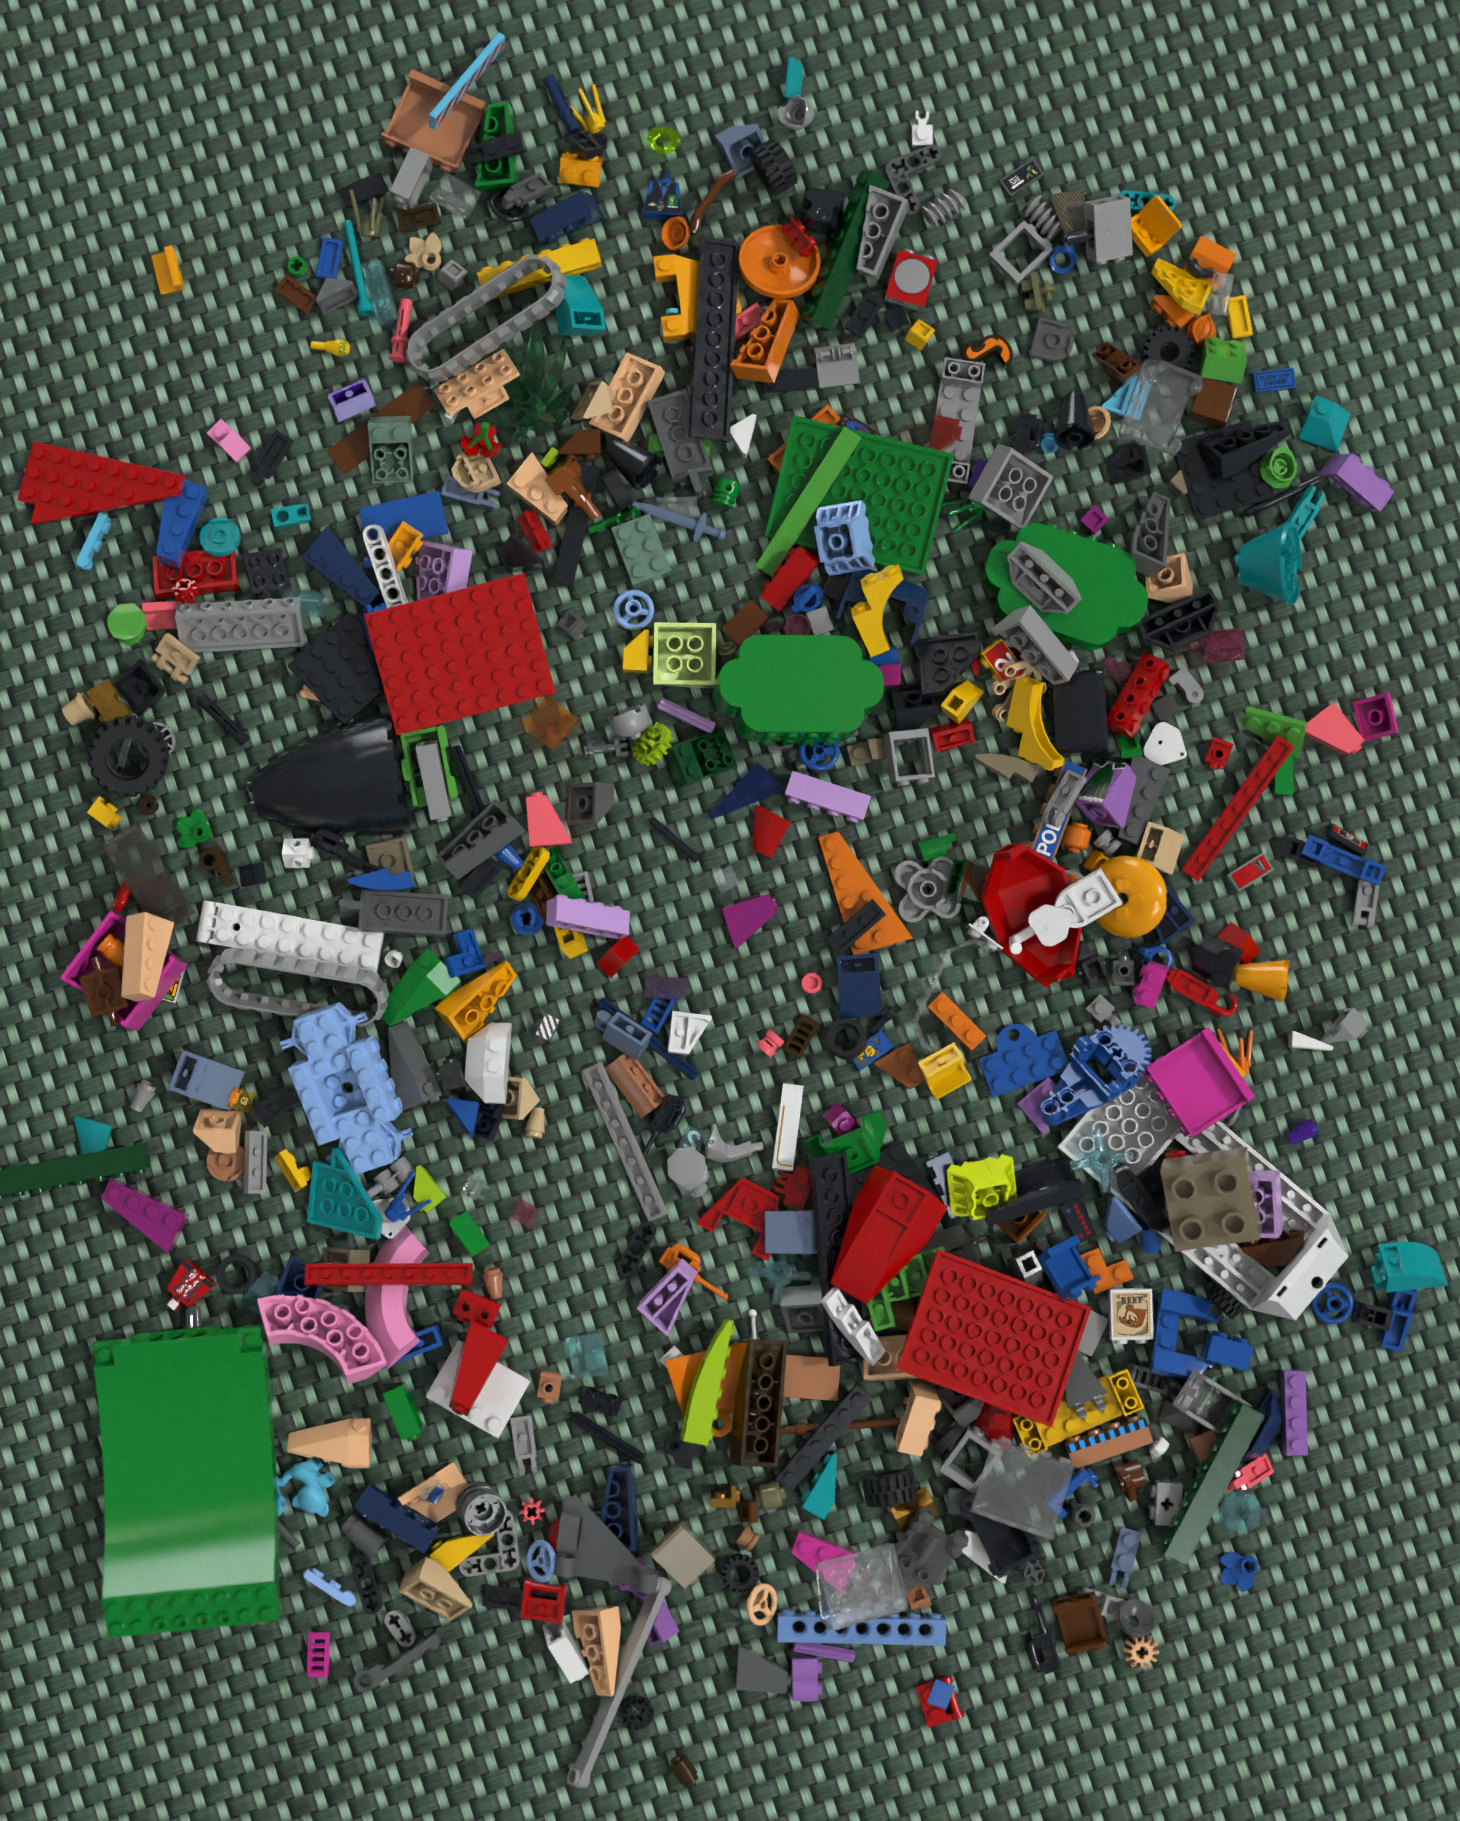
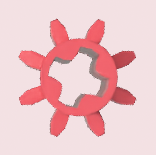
M531 1497L528 1504L524 1501L522 1502L525 1509L520 1510L519 1513L525 1515L523 1522L528 1519L534 1525L535 1519L538 1518L542 1521L543 1517L540 1515V1512H545L546 1508L540 1507L541 1500L534 1502L533 1497ZM536 1507V1514L529 1515V1508Z

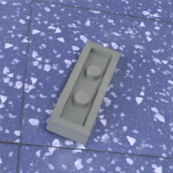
M245 1131L244 1194H266L267 1131Z

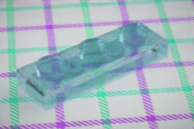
M376 260L363 267L362 270L379 326H386L398 320L399 317L383 263Z

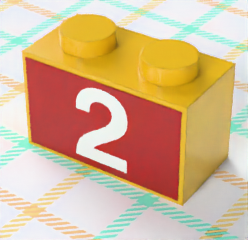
M997 639L981 651V659L979 660L985 669L989 668L993 673L991 677L994 682H1001L1012 678L1003 674L1002 667L1007 663L1018 662L1002 639ZM1024 669L1017 670L1013 677L1020 675Z

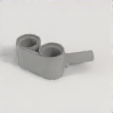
M403 1156L393 1163L390 1169L387 1168L373 1179L375 1186L366 1192L370 1198L379 1192L387 1196L399 1187L401 1183H404L415 1169L406 1157Z

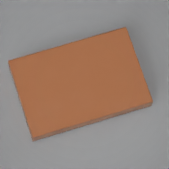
M787 1354L783 1397L838 1401L840 1365L828 1366V1357Z

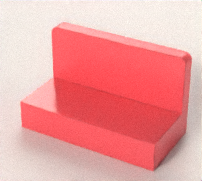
M181 601L142 603V611L146 614V629H177L175 619L176 607L184 603Z

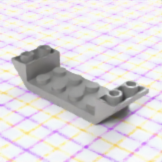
M945 357L930 448L953 453L954 457L947 482L967 485L985 363Z

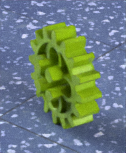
M656 722L653 725L650 723L648 729L643 730L642 736L638 740H634L633 743L636 746L632 748V751H634L633 757L642 765L649 766L650 763L655 765L657 759L661 761L662 755L668 754L666 750L672 746L669 744L673 740L671 737L672 732L664 724Z

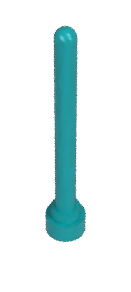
M346 220L344 226L359 296L358 305L356 306L357 312L360 316H366L374 313L373 304L367 299L353 224L351 220Z

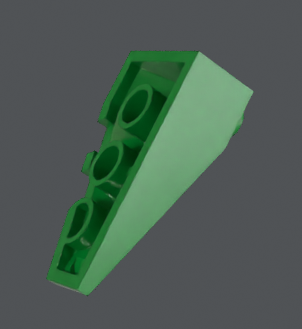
M428 948L413 962L387 999L388 1005L381 1018L392 1027L412 1016L414 1012L429 1007L431 1003L438 999L442 1000L448 997L462 981L458 977L451 979L446 965Z

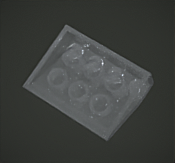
M893 1543L816 1563L821 1622L831 1631L908 1610L906 1588Z

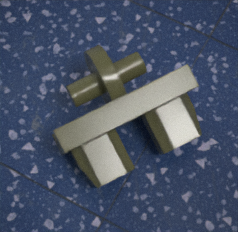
M1037 272L1031 273L1030 278L1021 281L1024 293L1034 291V297L1024 299L1025 308L1027 311L1038 310L1039 313H1045L1043 295H1045L1046 302L1052 301L1051 294L1056 292V287L1049 286V281L1044 280L1042 288L1040 276H1037Z

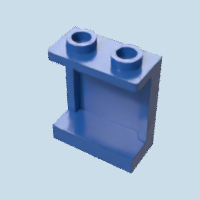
M1077 1235L1055 1245L1037 1257L1062 1301L1069 1297L1071 1300L1076 1299L1082 1295L1081 1291L1083 1290L1086 1292L1093 1290L1097 1287L1096 1282L1102 1279L1100 1275L1093 1278L1075 1248L1081 1242Z
M1087 1466L1074 1469L1043 1499L1063 1519L1068 1513L1062 1508L1060 1503L1085 1480H1089L1096 1488L1098 1484L1095 1480L1098 1477Z

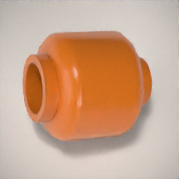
M1072 822L1071 825L1066 826L1062 843L1068 847L1067 851L1079 853L1080 850L1088 848L1091 831L1087 829V825Z

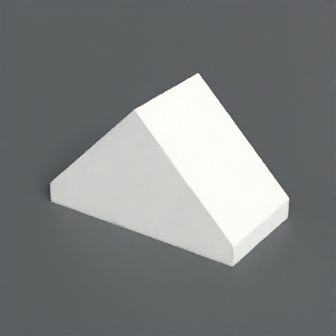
M752 414L730 427V438L743 458H747L756 423V414Z

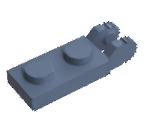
M446 475L440 495L476 506L482 505L487 508L497 509L495 502L483 500V496L485 493L493 497H500L501 492L489 488L483 492L472 493L463 489L455 481L454 477Z
M1120 1527L1110 1565L1111 1571L1108 1585H1114L1117 1570L1124 1571L1120 1585L1121 1588L1126 1589L1142 1534L1140 1531Z

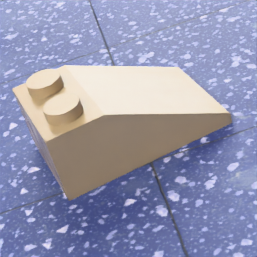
M425 1557L406 1570L399 1592L450 1621L472 1607V1603L451 1575L436 1560Z

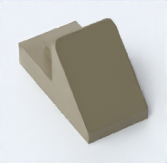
M883 738L868 739L866 742L847 746L851 767L886 759Z

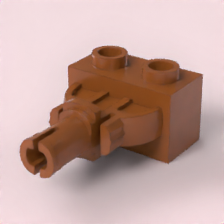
M569 457L552 469L545 481L556 496L565 491L575 501V507H581L590 521H592L601 513L591 501L592 494L585 491L579 480L582 475L580 465L576 460L572 461Z

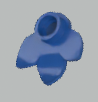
M1236 1552L1226 1553L1220 1557V1561L1226 1566L1221 1574V1583L1227 1585L1238 1584L1242 1593L1249 1590L1254 1583V1574H1256L1259 1568L1258 1561L1251 1555L1241 1556ZM1246 1562L1251 1563V1567L1249 1569L1244 1568V1564Z

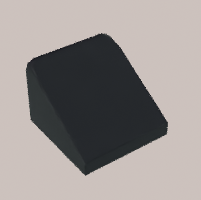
M902 306L883 311V316L891 333L910 324Z
M263 863L239 867L242 887L267 883Z

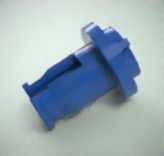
M522 903L513 910L511 923L519 934L531 936L538 933L544 924V918L541 917L535 904ZM525 914H531L529 925L524 924L523 916Z

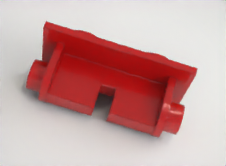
M790 216L793 222L783 225V233L791 243L799 239L793 246L801 257H810L813 250L818 254L819 252L814 247L817 245L816 241L810 234L808 236L804 234L803 231L806 228L799 219L795 222L792 216Z
M535 509L532 511L526 510L522 513V516L517 517L532 550L536 554L553 546Z

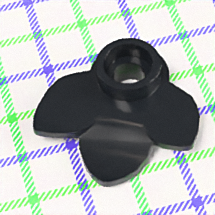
M680 1428L676 1435H670L665 1439L664 1449L666 1453L673 1456L675 1464L682 1468L691 1469L693 1465L691 1456L702 1453L705 1450V1446L680 1440L682 1430ZM676 1441L678 1447L673 1449L670 1447V1443Z

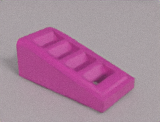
M309 1632L307 1677H328L330 1674V1632ZM313 1639H325V1643H313ZM313 1648H325V1651L313 1652ZM313 1657H324V1661H313ZM313 1666H324V1670H313Z

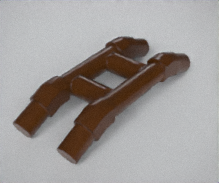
M734 168L717 177L712 188L700 205L696 207L691 216L690 234L697 235L702 216L721 189L735 180L737 172Z

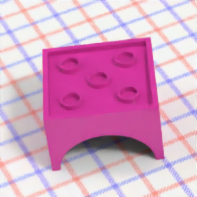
M110 911L60 978L84 993L79 977L94 971L91 958L99 956L102 968L110 969L115 967L102 956L103 954L97 948L109 934L125 944L126 917ZM167 949L155 998L137 1002L130 1000L131 1006L116 1012L117 1019L121 1022L120 1024L126 1028L139 1031L188 964Z

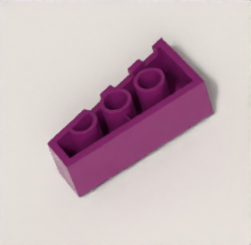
M110 1179L101 1197L102 1200L166 1253L172 1252L190 1215L117 1179Z

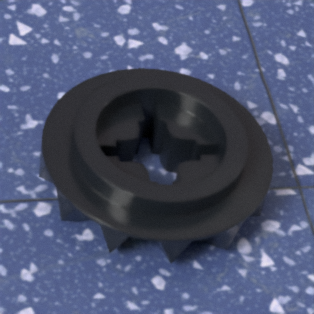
M632 1696L623 1703L621 1718L629 1729L639 1731L647 1728L653 1721L654 1708L647 1698ZM633 1707L637 1710L644 1709L641 1713L642 1721L637 1716L632 1717L634 1714Z

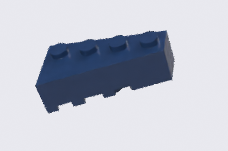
M614 1464L609 1469L601 1521L630 1552H636L640 1548L635 1465Z
M371 1483L367 1485L355 1506L361 1516L365 1518L370 1517L376 1521L375 1523L378 1526L388 1529L396 1537L406 1541L424 1554L441 1528L440 1524L410 1506L402 1505L398 1499Z

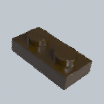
M436 203L396 212L402 234L441 225Z

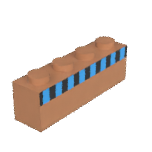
M1134 1415L1128 1417L1127 1422L1120 1424L1117 1421L1108 1424L1107 1429L1100 1431L1099 1428L1088 1431L1086 1436L1080 1437V1435H1075L1068 1438V1442L1064 1443L1071 1466L1073 1469H1077L1153 1443L1146 1419L1143 1416Z

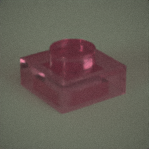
M522 1200L512 1218L530 1228L541 1210Z

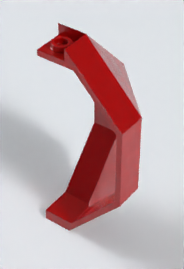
M1023 843L1007 844L994 853L981 896L982 904L997 943L1003 947L1001 952L1045 988L1063 978H1073L1082 927H1069L1066 939L1054 946L1043 945L1035 934L1020 943L1022 951L1019 954H1013L1010 951L1009 938L1030 926L1028 920L1030 913L1044 904L1054 906L1058 894L1070 886L1063 867Z

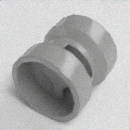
M1107 828L1093 844L1097 848L1100 847L1103 853L1109 857L1122 842L1118 838L1115 839L1112 836V832Z

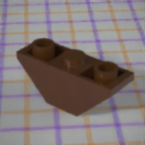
M1108 342L1092 353L1093 358L1110 379L1121 387L1138 375L1142 368L1138 362Z
M1291 1229L1286 1233H1282L1279 1238H1260V1240L1242 1242V1252L1266 1267L1289 1264L1305 1241L1304 1230Z

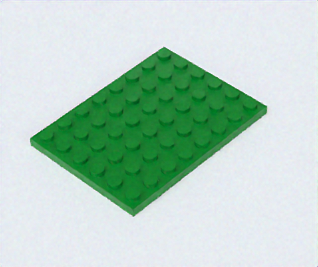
M793 415L765 537L773 538L844 427ZM850 429L862 438L794 544L818 549L814 529L817 526V509L862 500L866 506L865 516L869 520L868 529L870 540L873 544L872 555L875 558V563L885 566L899 564L902 570L924 575L954 454Z

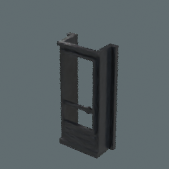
M1067 1155L1014 1172L1018 1198L984 1208L986 1215L984 1219L990 1229L995 1224L1068 1202L1078 1197L1083 1199L1082 1182L1080 1178L1074 1179ZM1066 1181L1065 1183H1061L1034 1193L1024 1195L1025 1193L1032 1192L1059 1182Z

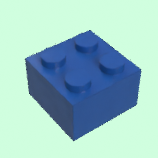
M1213 1330L1212 1333L1206 1332L1200 1354L1201 1357L1247 1371L1253 1351V1346L1248 1344L1249 1340L1237 1336L1229 1339L1228 1334Z

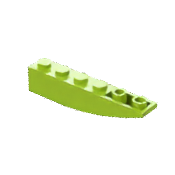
M725 1319L710 1342L695 1374L687 1400L680 1440L705 1446H708V1442L712 1441L714 1430L711 1427L718 1414L716 1403L722 1395L720 1383L721 1379H724L726 1375L725 1359L729 1358L731 1347L728 1346L729 1339L733 1337L735 1326L732 1325L733 1321Z

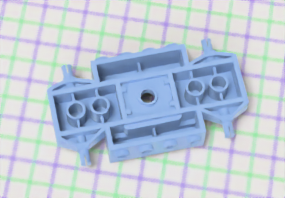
M338 1002L300 1015L294 1019L292 1037L280 1041V1046H282L283 1050L296 1046L307 1056L295 1061L288 1068V1071L318 1146L339 1138L338 1148H340L357 1175L397 1160L401 1154V1141L413 1136V1132H411V1128L399 1131L390 1122L399 1116L403 1105L401 1099L395 1094L393 1079L389 1078L387 1074V1064L380 1056L378 1041L372 1035L355 1040V1025L367 1021L366 1013L363 1012L355 1016L351 1015L345 1006ZM344 1082H350L353 1085L352 1092H347L344 1089ZM331 1155L326 1156L327 1163H331Z

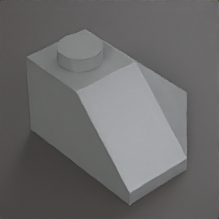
M1345 1008L1320 1041L1323 1043L1356 1040L1357 1038L1361 1039L1367 1032L1365 1027L1369 1023L1355 1008Z

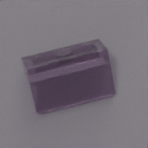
M646 976L645 998L686 1000L687 978Z

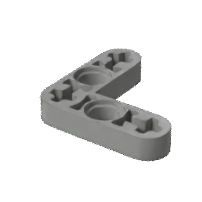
M507 1509V1516H510V1519L507 1521V1527L512 1526V1530L500 1531L499 1529L497 1531L499 1552L468 1556L459 1566L460 1572L464 1576L471 1577L505 1572L518 1567L520 1553L515 1518L511 1510ZM504 1534H511L514 1540L511 1545H505L502 1542ZM515 1547V1551H511V1556L516 1558V1561L510 1566L509 1562H505L508 1558V1551L503 1552V1549L509 1550ZM486 1558H493L495 1560L496 1566L493 1569H487L484 1566ZM477 1559H481L480 1567L482 1571H478L479 1566L473 1567L471 1572H468V1569L463 1567L467 1564V1561H470L471 1564H477Z

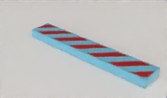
M500 32L496 34L431 111L428 124L430 128L435 130L504 49L505 35Z

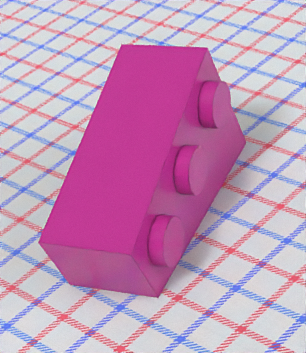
M798 1529L791 1548L792 1554L844 1595L858 1557L857 1552Z

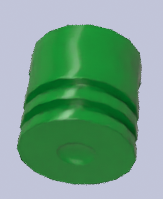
M718 477L714 493H712L713 498L710 499V502L726 509H733L741 485L733 480Z

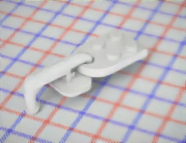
M1101 867L1063 889L1056 897L1054 906L1044 904L1033 910L1028 918L1030 926L1009 938L1010 951L1013 954H1019L1022 951L1020 943L1035 934L1043 945L1054 946L1066 939L1069 927H1083L1123 904Z

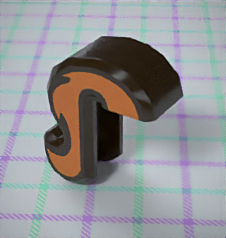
M996 334L987 335L982 339L978 348L974 347V343L968 344L963 350L962 360L980 363L991 355L996 354L1004 369L1007 370L1012 362L1013 351L1004 337Z

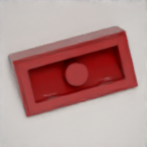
M963 719L960 724L951 722L929 729L935 752L975 742L972 724L969 719Z

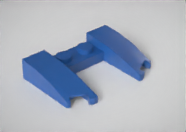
M1163 1288L1161 1290L1150 1373L1188 1380L1194 1369L1202 1374L1206 1368L1211 1369L1214 1362L1175 1352L1179 1317L1218 1323V1317H1213L1210 1305L1213 1304L1212 1301Z

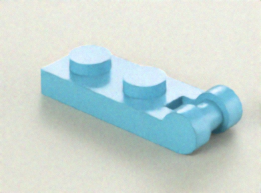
M99 513L77 558V564L86 571L93 567L92 558L95 552H98L102 546L101 539L103 535L107 534L111 528V519L107 515Z

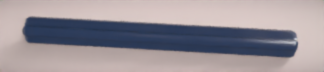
M605 997L601 998L597 1004L599 1008L612 1016L620 1012L634 1021ZM651 1036L648 1044L651 1049L689 1079L694 1080L699 1074L697 1069L679 1055L667 1053L668 1047L655 1036Z

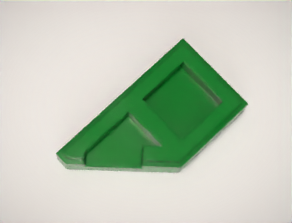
M955 833L918 843L923 860L928 861L944 856L948 851L949 845L956 840Z

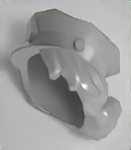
M693 1147L676 1149L667 1160L668 1176L681 1191L689 1192L692 1197H702L707 1192L708 1187L705 1183L709 1178L705 1156Z

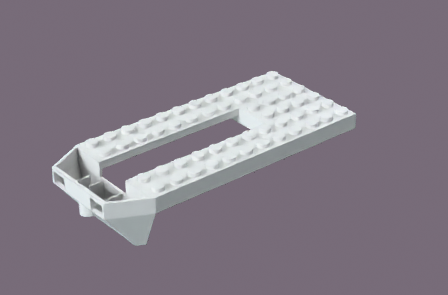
M1140 1072V1079L1134 1087L1109 1103L1084 1113L1056 1146L1112 1195L1117 1196L1137 1216H1139L1119 1191L1117 1175L1113 1167L1119 1162H1123L1137 1175L1147 1165L1152 1166L1173 1139L1177 1140L1193 1155L1247 1147L1251 1170H1278L1221 1121L1216 1122L1191 1139L1188 1136L1184 1137L1178 1128L1180 1124L1177 1119H1172L1167 1112L1169 1107L1166 1102H1161L1155 1093L1157 1089L1154 1084H1149L1144 1074ZM1280 1172L1283 1231L1287 1232L1291 1229L1304 1230L1305 1241L1301 1245V1249L1277 1277L1272 1275L1255 1259L1243 1253L1242 1248L1236 1243L1180 1252L1215 1282L1225 1287L1246 1308L1296 1320L1349 1256L1330 1213ZM1165 1206L1162 1211L1169 1220L1168 1209ZM1171 1227L1162 1234L1156 1231L1174 1246ZM1325 1237L1327 1240L1320 1244V1241ZM1316 1276L1320 1277L1321 1279L1317 1285L1313 1287L1311 1280ZM1283 1286L1286 1287L1284 1291L1281 1290Z

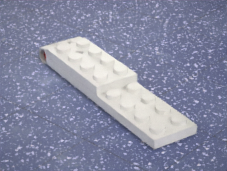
M203 900L196 941L231 948L237 947L238 949H256L261 953L266 951L274 952L283 957L292 955L298 956L299 959L306 960L310 958L323 963H327V961L340 963L341 966H358L360 969L371 970L377 974L384 933L358 931V928ZM236 924L240 925V929L238 931H235L234 929Z

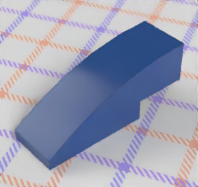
M386 868L348 879V883L368 890L395 892L416 888L411 871L391 875L390 869Z
M1417 1289L1392 1292L1388 1309L1393 1310L1394 1313L1389 1331L1383 1330L1381 1347L1399 1352L1402 1351L1413 1316L1412 1309L1417 1297Z

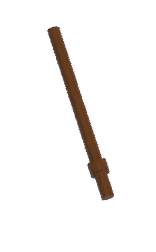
M900 1418L852 1421L845 1430L899 1426ZM798 1422L796 1425L781 1426L780 1434L797 1433V1435H806L807 1432H814L821 1423L805 1424V1422Z

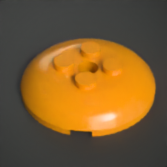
M1118 856L1101 864L1097 869L1101 867L1121 901L1123 900L1122 894H1127L1128 902L1122 901L1123 904L1097 918L1096 922L1110 934L1123 938H1135L1152 931L1162 920L1167 908V888L1158 870L1146 860L1135 856Z

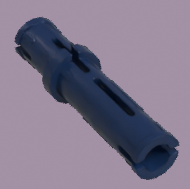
M554 74L546 76L542 81L557 108L559 119H562L568 133L579 131L580 127L574 118V111L572 107H569Z

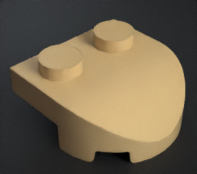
M481 449L478 451L477 456H469L462 452L456 457V462L452 467L455 481L463 489L472 493L483 492L501 483L490 457L485 458L484 455H480Z

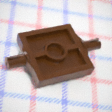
M99 956L91 958L94 971L79 977L91 1017L108 1015L111 1027L119 1025L116 1012L131 1006L130 999L121 997L123 975L120 966L110 969L102 968Z

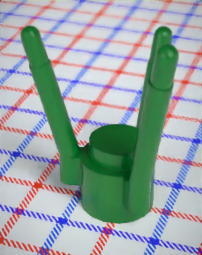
M969 498L945 501L941 505L943 507L966 503V506L949 511L948 515L957 514L965 510L969 514H973L954 528V532L965 527L974 519L981 517V512L986 511V509Z

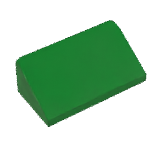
M1292 754L1287 757L1272 778V795H1293L1294 756Z
M467 1211L449 1222V1225L472 1257L490 1245Z

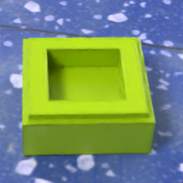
M554 447L550 449L540 462L543 469L546 471L550 470L559 458V451Z

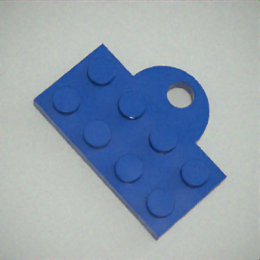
M1012 1024L1002 1029L996 1039L997 1052L978 1059L992 1098L1064 1072L1068 1066V1061L1056 1030L1036 1037L1029 1027L1022 1024ZM1010 1029L1018 1031L1019 1037L1016 1041H1011L1008 1038L1007 1034Z

